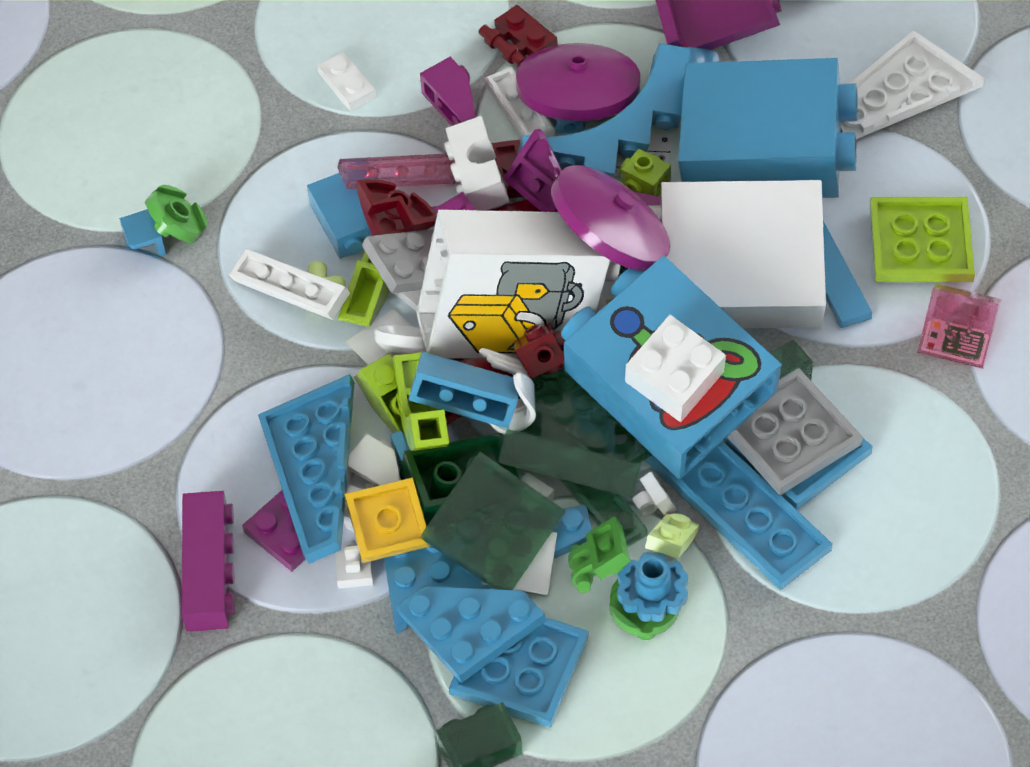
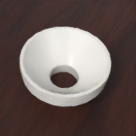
M381 325L375 327V341L386 355L389 353L392 358L395 355L426 352L420 327L405 325Z

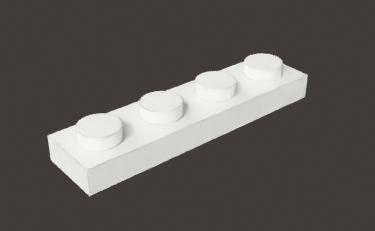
M245 249L229 274L235 282L331 320L335 318L350 294L345 286L249 249Z

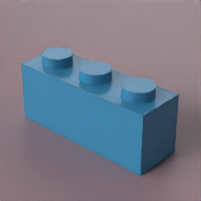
M422 351L412 381L409 401L441 410L444 409V411L508 429L519 394L515 388L513 377Z

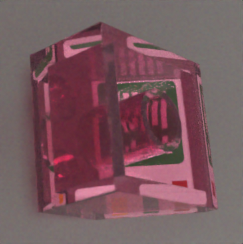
M936 283L932 289L917 353L983 369L1002 299Z

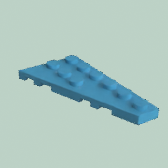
M351 374L258 414L301 549L308 564L340 551L342 546L355 384Z
M587 505L428 529L431 541L430 547L384 558L396 634L407 629L408 625L397 613L396 606L423 586L492 589L496 587L482 584L492 522L556 532L557 538L553 557L556 559L569 553L573 545H582L587 542L586 533L592 530Z

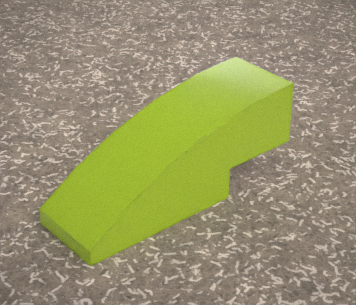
M364 252L362 261H357L348 287L350 294L341 307L338 319L371 327L383 307L390 290L367 253Z

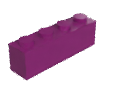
M224 490L182 494V618L186 632L229 629V615L235 614L233 593L229 594V584H234L235 582L233 563H228V554H234L233 533H228V524H234V509L232 503L227 504Z

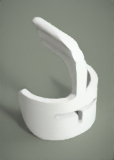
M481 348L479 353L487 357V361L491 363L493 368L514 375L515 388L521 397L517 402L508 429L493 424L490 425L496 431L503 434L517 433L526 429L534 422L536 417L533 381L520 360Z

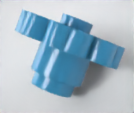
M643 553L639 561L631 559V562L618 573V584L620 585L617 589L618 601L627 613L638 612V617L641 621L652 620L661 622L664 620L666 613L678 614L688 600V591L686 589L688 574L683 570L680 562H668L665 554Z

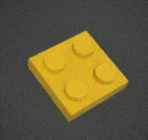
M413 478L345 494V502L362 563L430 547L431 541Z

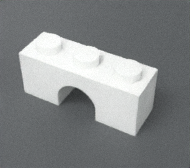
M482 116L445 128L449 141L445 142L444 146L449 160L455 159V163L450 164L456 183L460 181L462 185L457 186L458 194L464 192L475 210L486 211L509 203L504 181L495 161L496 155Z

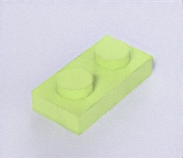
M666 514L649 533L645 548L679 559L697 537L700 524L691 522L689 517L682 514Z

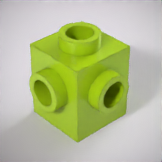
M638 149L631 158L625 159L619 172L621 183L632 191L661 197V182H671V164L641 149Z

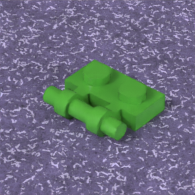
M615 516L586 533L587 542L582 545L575 544L570 548L568 563L572 569L571 579L573 585L581 593L590 591L593 576L597 575L602 580L610 574L619 573L631 562L623 527Z

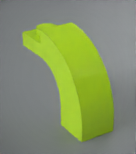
M421 352L395 355L393 357L399 413L404 435L411 451L447 447L449 445L444 409L438 410L434 407L409 401L412 381Z

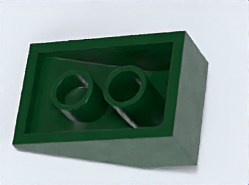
M502 433L450 442L447 447L404 451L399 473L401 480L413 478L427 529L454 524L520 494L524 489Z

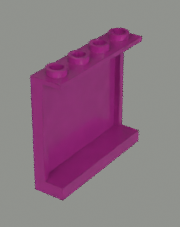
M656 0L667 45L712 50L780 25L777 13L782 11L779 0Z

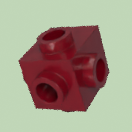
M551 323L544 326L536 324L528 328L524 332L523 337L514 341L515 352L530 379L544 372L546 375L553 374L564 366L565 340L561 337L562 331L558 330L555 332Z

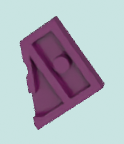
M536 129L532 132L502 179L541 212H558L552 199L551 186L562 170L544 132L541 129Z

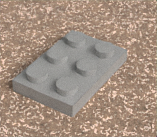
M434 229L366 236L362 247L392 294L422 289Z

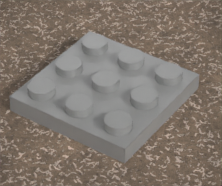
M800 368L779 379L777 392L728 436L731 442L779 496L862 445L863 436Z

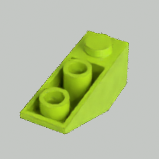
M388 353L360 369L354 376V379L370 406L392 433L404 432L396 395L398 390L394 363Z

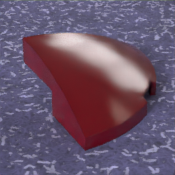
M375 179L357 181L356 188L360 205L372 236L427 230L435 226L437 213L416 193H411L409 197L405 192L395 190L396 184L388 181Z

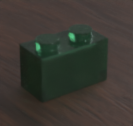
M503 702L494 706H483L475 714L461 720H450L440 729L436 730L438 748L448 767H494L522 755L521 736Z

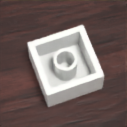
M669 315L626 364L625 382L676 420L682 422L724 373L726 355L672 315Z

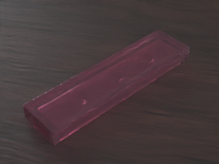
M447 154L339 159L337 165L347 189H357V181L364 179L388 181L395 183L396 187L456 184L450 164L455 163V159L450 161Z

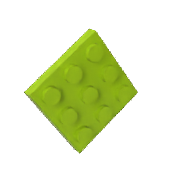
M968 197L870 198L875 282H974L975 268Z

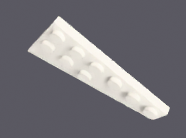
M913 30L850 82L857 83L858 120L855 122H841V133L855 132L856 139L984 87L985 78Z

